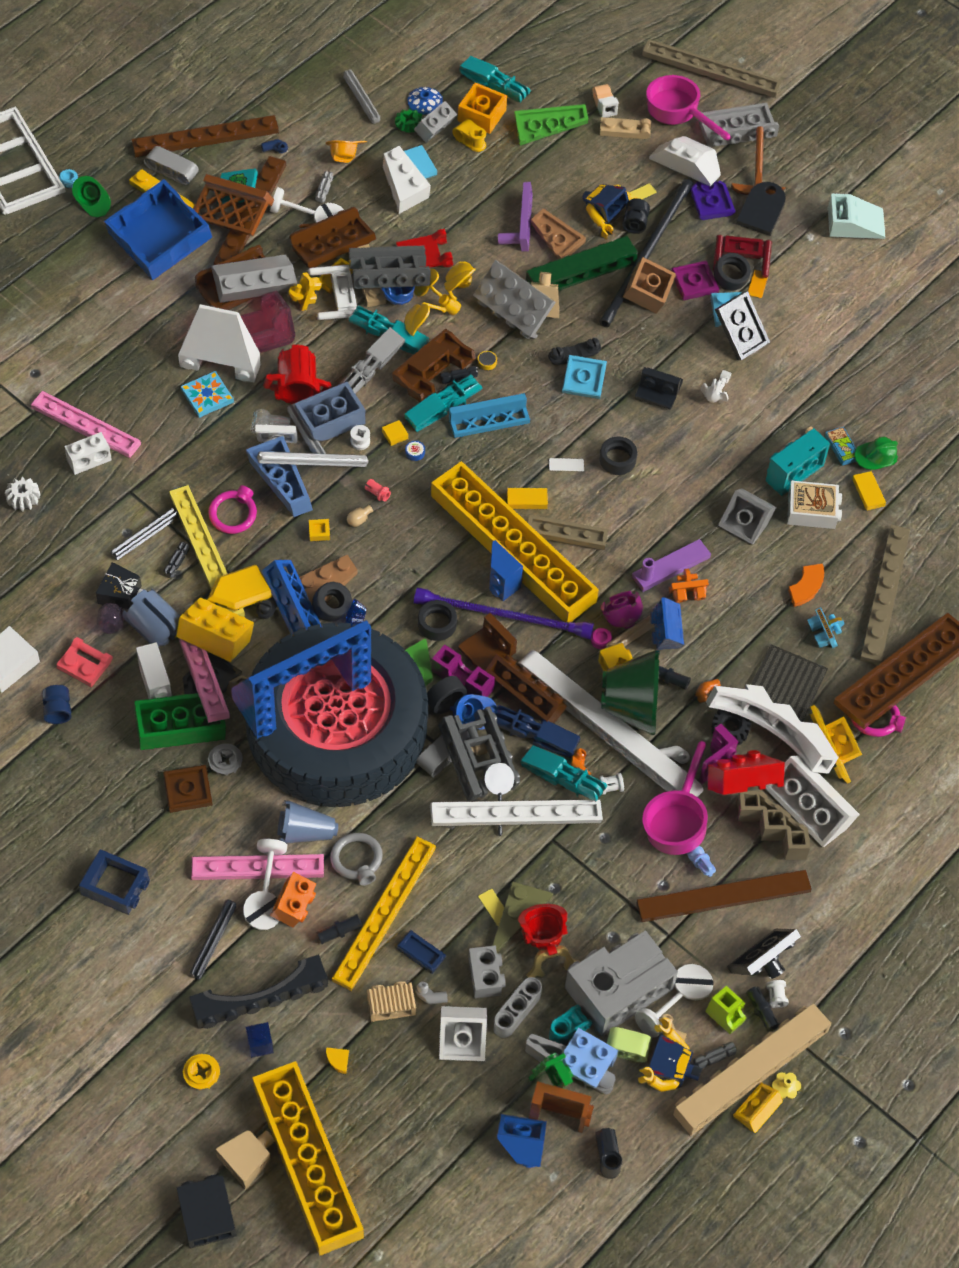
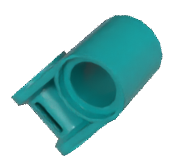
M577 1004L552 1022L549 1039L563 1045L572 1039L578 1028L586 1031L592 1026L593 1022L591 1019L586 1018L581 1011V1006ZM562 1029L565 1033L559 1034L555 1030Z

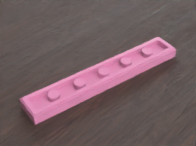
M44 391L31 403L32 409L87 437L102 432L110 449L128 458L141 445L140 440Z
M179 638L208 722L229 719V711L207 651Z
M268 855L192 857L191 878L192 880L265 879ZM273 855L270 878H288L292 872L305 878L324 877V855Z

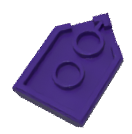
M697 181L690 189L700 219L708 220L735 214V208L725 183L715 181L711 186Z

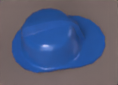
M468 694L456 700L454 706L450 707V710L453 711V716L459 715L462 724L476 721L474 714L477 710H484L485 707L490 706L492 712L495 713L497 706L491 698Z

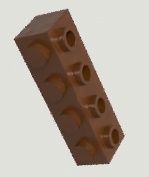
M496 654L485 671L495 677L496 681L547 722L556 723L567 708V705L563 703L564 698L556 692L552 694L548 691V686L539 679L536 681L532 678V673L525 667L520 668L517 666V661L510 655Z

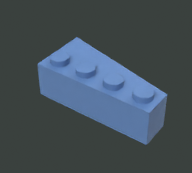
M283 436L246 449L251 465L294 517L313 510L296 465L258 463L257 455L260 451L290 452Z

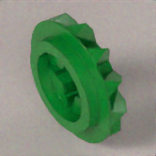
M410 108L408 111L402 109L401 113L396 114L395 125L401 131L415 132L414 129L423 119L422 113H418L417 109L411 111Z

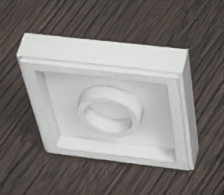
M256 425L255 432L259 442H267L283 436L286 443H297L296 426Z

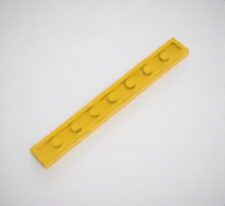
M418 836L415 838L332 977V982L350 991L353 990L434 853L436 845Z

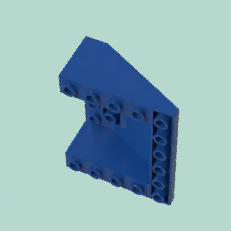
M367 620L261 671L231 688L233 701L257 739L262 736H268L276 730L274 687L286 684L292 678L304 675L318 665H325L332 659L352 691L358 688L363 689L371 683V626Z

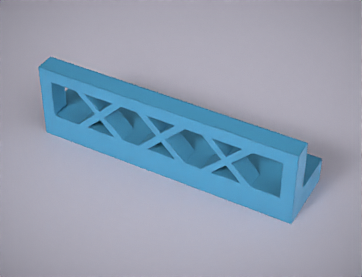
M525 393L449 408V422L454 438L529 424L530 417L526 409L527 398ZM522 412L524 418L516 419L512 415ZM497 416L505 418L504 422L500 423L493 419ZM477 420L487 422L484 426L474 424ZM463 423L468 426L464 430L457 431V424Z

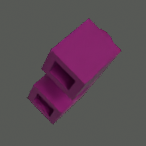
M445 644L432 658V672L442 679L449 676H457L467 689V695L473 694L488 697L493 692L495 677L480 667H477L474 671L469 670L462 663L461 655Z

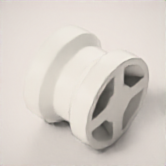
M357 425L351 429V446L357 450L368 448L370 445V430L364 425Z

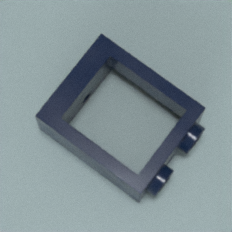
M100 849L82 879L79 888L81 895L129 915L131 909L137 907L140 900L139 895L142 890L145 891L147 889L150 878L146 868ZM108 865L137 876L124 899L96 887Z

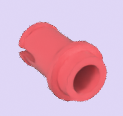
M373 479L368 480L364 488L375 495L379 501L385 502L391 495L388 487L381 486Z

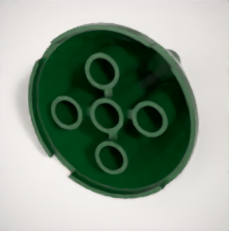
M654 650L608 668L607 671H603L602 689H606V691H602L601 709H605L609 714L650 735H655L660 650Z

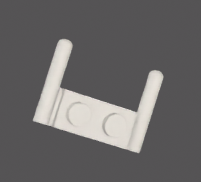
M349 265L309 268L308 274L310 276L331 274L337 311L317 313V319L349 318L357 307Z

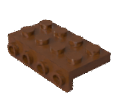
M351 207L296 231L289 237L293 251L308 268L317 267L326 261L348 253L349 248H358L376 240L375 233L361 219L356 207Z
M257 245L215 265L266 257L263 255V248ZM212 268L201 270L195 275V286L210 307L230 310L253 299L246 298L220 302Z

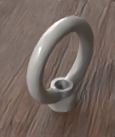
M351 833L341 837L334 844L330 860L338 874L348 879H358L360 885L365 886L375 881L376 876L374 872L379 868L383 854L380 844L372 836L364 833ZM360 841L368 844L373 849V861L369 866H361L357 871L349 870L340 863L339 853L348 843Z

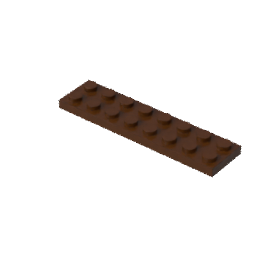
M949 613L945 614L834 698L833 704L861 728L865 729L959 657V621Z

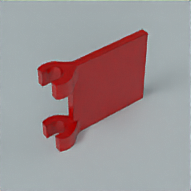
M440 229L432 235L396 242L397 246L424 245L426 266L424 267L454 266L452 253L446 252L440 255L438 244L447 243L445 229Z

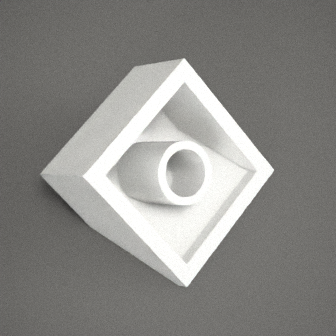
M441 1006L439 1060L485 1061L487 1008Z

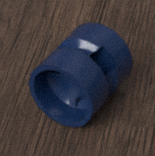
M51 685L44 688L42 691L44 720L50 724H62L69 721L72 717L69 704V689L63 685Z

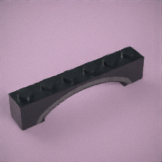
M318 954L298 961V967L288 977L262 991L246 995L225 996L213 994L211 990L189 996L198 1029H209L219 1022L225 1020L227 1022L233 1021L243 1014H255L262 1008L268 1006L276 1007L283 1001L289 999L297 1000L310 992H321L328 987V978Z

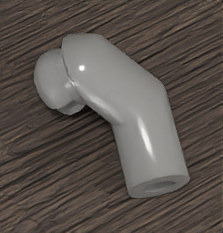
M419 982L417 984L416 994L426 1004L448 1002L446 991L434 993L429 989L428 983Z

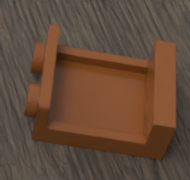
M537 1081L531 1102L529 1119L538 1120L542 1108L580 1119L578 1132L583 1133L584 1126L589 1127L594 1108V1105H590L592 1096Z

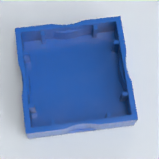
M165 179L143 193L135 202L125 206L104 221L109 235L152 280L213 238L208 223L181 199L180 195Z

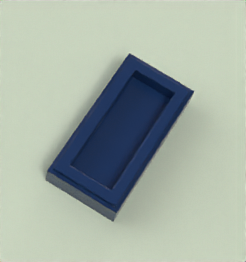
M412 930L397 945V949L431 974L435 972L446 958V954Z

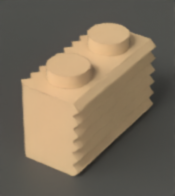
M397 982L390 987L375 985L367 990L371 1022L416 1015L412 983Z

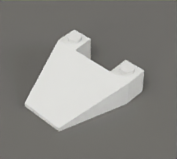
M200 304L178 354L179 366L188 370L198 371L202 360L235 367L236 379L254 383L261 365L260 352L239 313Z

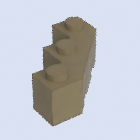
M761 790L738 794L736 801L738 822L759 821L761 841H783L785 860L807 859L810 851L807 827L792 819L791 814L778 804L775 805Z

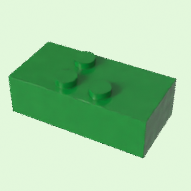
M198 693L135 701V719L140 750L225 740V719L208 722Z

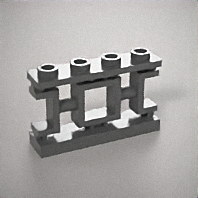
M424 245L349 248V268L353 269L354 288L430 285L431 270L429 267H424L426 266Z
M490 706L485 707L484 710H477L474 714L476 720L474 722L462 724L459 715L454 717L451 715L444 717L438 725L467 802L476 801L478 797L483 798L488 794L484 779L477 781L474 772L483 770L485 774L487 768L492 764L503 763L511 768L514 774V784L511 790H514L520 784L519 773L513 766L512 755L506 748L504 735L499 730L497 717L492 712ZM484 726L487 735L479 737L476 729ZM468 731L471 739L462 742L459 733ZM485 744L491 760L477 763L471 747Z

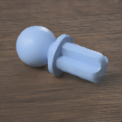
M701 846L687 853L694 866L699 868L704 875L711 877L716 872L715 867L710 862V857Z

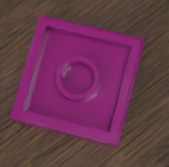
M707 261L671 268V271L676 273L674 281L683 301L711 295V293H719V287Z

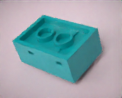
M814 428L795 442H789L782 451L775 452L770 457L765 481L783 496L789 491L791 481L802 482L824 466L830 442Z

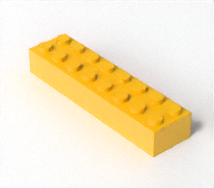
M294 1061L252 1077L256 1095L319 1256L363 1239V1226L297 1062Z

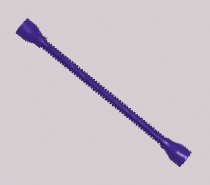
M418 587L414 597L415 604L424 605L429 601L441 600L451 604L453 607L464 608V610L469 609V611L474 610V612L479 611V613L482 612L484 614L491 613L492 615L508 619L523 620V622L528 621V623L533 622V624L564 629L581 638L590 640L594 623L584 621L577 623L559 622V620L554 621V619H544V617L526 615L520 612L505 611V609L500 610V608L495 609V607L472 604L471 602L451 598L446 599V597L441 598L440 595L434 594L428 589Z

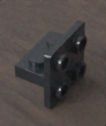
M644 367L635 398L671 410L682 386L683 379Z

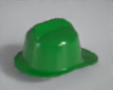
M81 176L75 180L72 187L73 196L83 209L93 217L106 215L110 210L111 200L102 185L90 176Z
M887 437L876 438L872 442L857 447L854 454L855 460L861 467L868 470L892 466L897 462L898 442L892 441Z

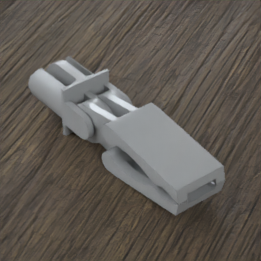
M390 327L367 350L365 359L363 361L359 360L354 367L352 366L349 374L338 385L348 382L356 394L375 375L376 368L381 370L404 344L405 339Z
M531 1034L527 1038L525 1052L541 1062L550 1054L556 1053L557 1056L563 1054L567 1046ZM606 1071L598 1086L593 1089L604 1094L611 1093L616 1079L615 1075Z

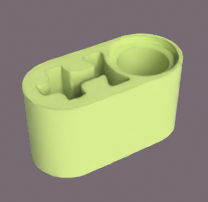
M612 1027L610 1028L606 1044L618 1050L617 1057L635 1062H646L652 1038L643 1033Z

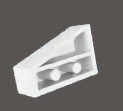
M398 146L384 153L383 169L388 184L391 187L398 214L428 199L431 185L402 148Z

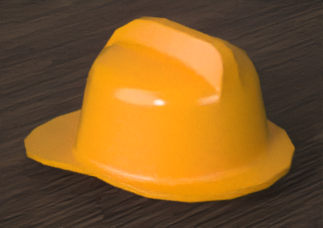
M336 140L327 141L326 145L330 146L331 156L334 161L348 163L354 159L357 145L367 143V141L348 142Z

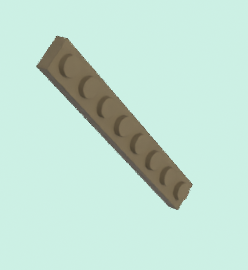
M648 39L642 52L644 57L776 98L782 84L780 80Z
M895 525L890 526L860 661L875 665L881 664L910 529Z

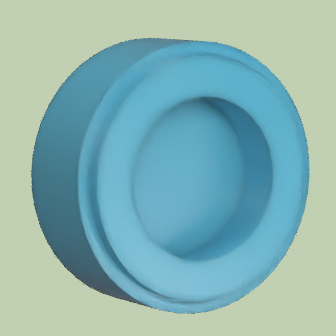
M70 169L62 171L59 175L60 181L66 188L73 187V183L78 178L77 173Z

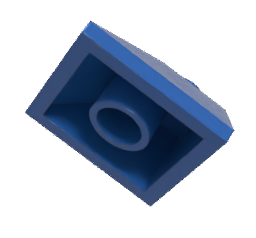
M501 1114L497 1139L517 1164H522L529 1168L540 1167L547 1121Z

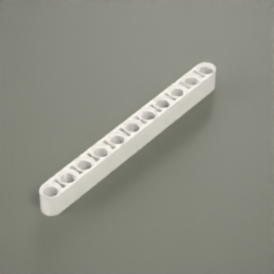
M531 650L516 664L520 668L525 667L532 673L531 677L536 681L538 679L543 681L548 686L547 690L552 694L556 692L563 697V703L567 705L566 710L664 790H682L687 776V772L624 721L609 714L605 709H601V703L542 655ZM694 779L690 793L698 797L703 792V787Z

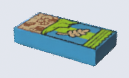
M844 427L825 433L827 441L830 442V446L842 466L856 462L854 457L856 447Z

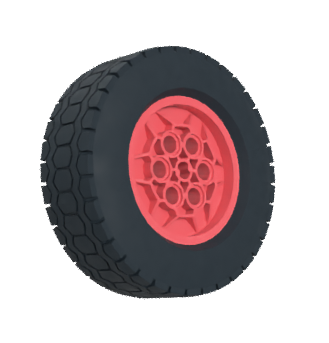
M324 623L322 627L318 624L307 627V631L305 628L295 631L293 636L291 634L280 640V643H275L268 649V652L266 651L259 660V663L256 664L251 676L352 628L351 624L338 623V626H335V623ZM371 629V683L368 686L352 691L331 659L325 665H318L310 669L308 673L298 675L288 683L274 687L276 730L272 734L257 739L246 722L248 743L257 765L266 778L268 777V780L277 788L279 787L281 791L289 796L292 794L293 798L303 802L307 800V803L320 806V803L326 807H335L336 804H338V807L351 806V803L358 805L366 803L367 799L372 801L379 798L381 793L385 795L394 789V786H398L416 765L417 759L422 753L427 734V690L422 674L408 652L396 641L393 643V639L383 633L380 636V632ZM361 705L362 707L356 708L354 706ZM346 722H352L353 724H351V725H346L345 723H346ZM324 724H331V726H329V727H325V726H323V725H324Z

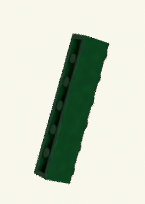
M628 236L617 238L614 241L600 244L594 248L527 270L526 281L530 284L531 282H539L540 272L551 273L550 284H557L558 291L634 265L637 260L638 251Z

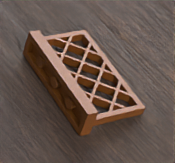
M206 174L203 179L206 184L194 210L199 213L200 209L206 207L208 212L200 216L207 223L254 236L267 206H272L274 202L272 196L267 191ZM209 190L214 191L216 196L207 200L206 197ZM227 195L230 196L231 200L222 204L221 198ZM245 200L246 205L237 209L236 203ZM218 201L219 206L211 210L209 205ZM257 204L261 205L258 211L252 212L251 207ZM233 205L234 211L226 215L224 209ZM248 209L250 215L241 219L239 213ZM221 211L223 217L215 220L213 215ZM237 216L238 221L229 224L228 219ZM252 220L253 223L250 229H245L243 224Z

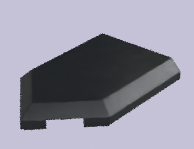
M207 651L223 694L227 690L229 682L240 676L242 671L225 659ZM189 671L183 677L185 695L198 693Z

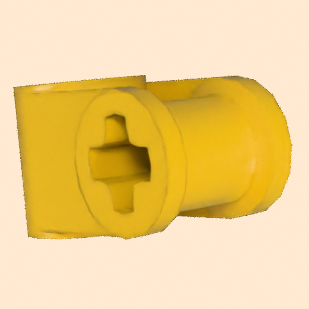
M466 119L453 129V135L456 140L462 142L472 151L481 152L486 148V142L484 141L486 131L470 119Z

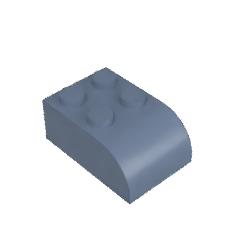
M348 382L295 403L296 411L314 439L319 441L331 439L351 430L357 425L365 424V408Z

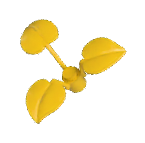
M460 262L449 270L445 277L447 282L444 284L445 289L449 293L448 295H442L433 287L439 278V274L435 269L430 268V285L415 286L414 294L421 297L431 289L440 297L438 301L440 307L425 302L421 306L419 304L414 305L406 314L404 321L405 328L410 335L414 337L416 330L428 317L430 308L440 310L443 313L447 312L452 316L459 312L461 304L453 295L452 290L458 287L475 271L472 266Z

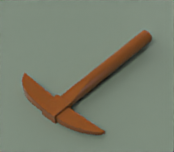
M762 126L756 128L754 186L762 182ZM731 183V188L735 192L749 195L754 187ZM773 190L765 191L769 195L775 194Z

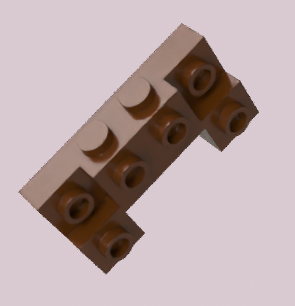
M444 329L392 372L393 381L406 388L409 396L422 402L428 396L435 393L434 384L430 380L451 363L463 370L476 359L475 352L472 348L462 343L451 331Z

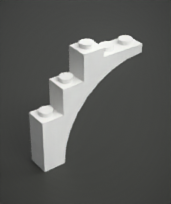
M746 684L743 689L714 686L706 700L710 708L738 714L771 731L788 744L804 760L812 772L829 773L838 760L837 754L818 724L800 722L790 705L773 703L763 686Z

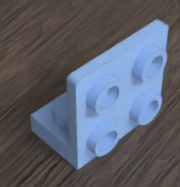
M578 1028L563 1052L566 1058L562 1062L564 1065L569 1066L573 1077L596 1088L609 1066L612 1068L615 1063L618 1050Z

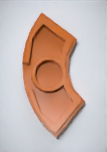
M823 563L803 566L802 579L797 584L789 586L788 591L794 607L812 600L821 588L824 579Z

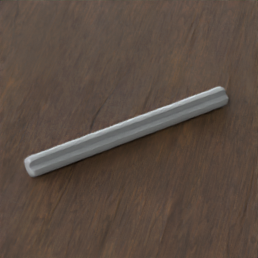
M260 451L257 455L258 463L366 467L368 463L367 456L263 451Z

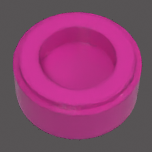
M598 628L592 632L591 643L597 649H605L607 647L606 644L612 641L610 631L605 628Z

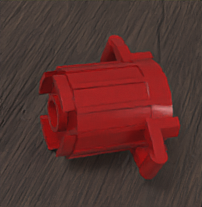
M291 345V348L285 351L282 349L277 358L278 374H267L263 384L264 388L275 391L277 400L281 399L289 404H295L331 388L330 382L316 378V356L314 352L312 353L309 350V347L304 345ZM273 380L277 381L278 384H272Z

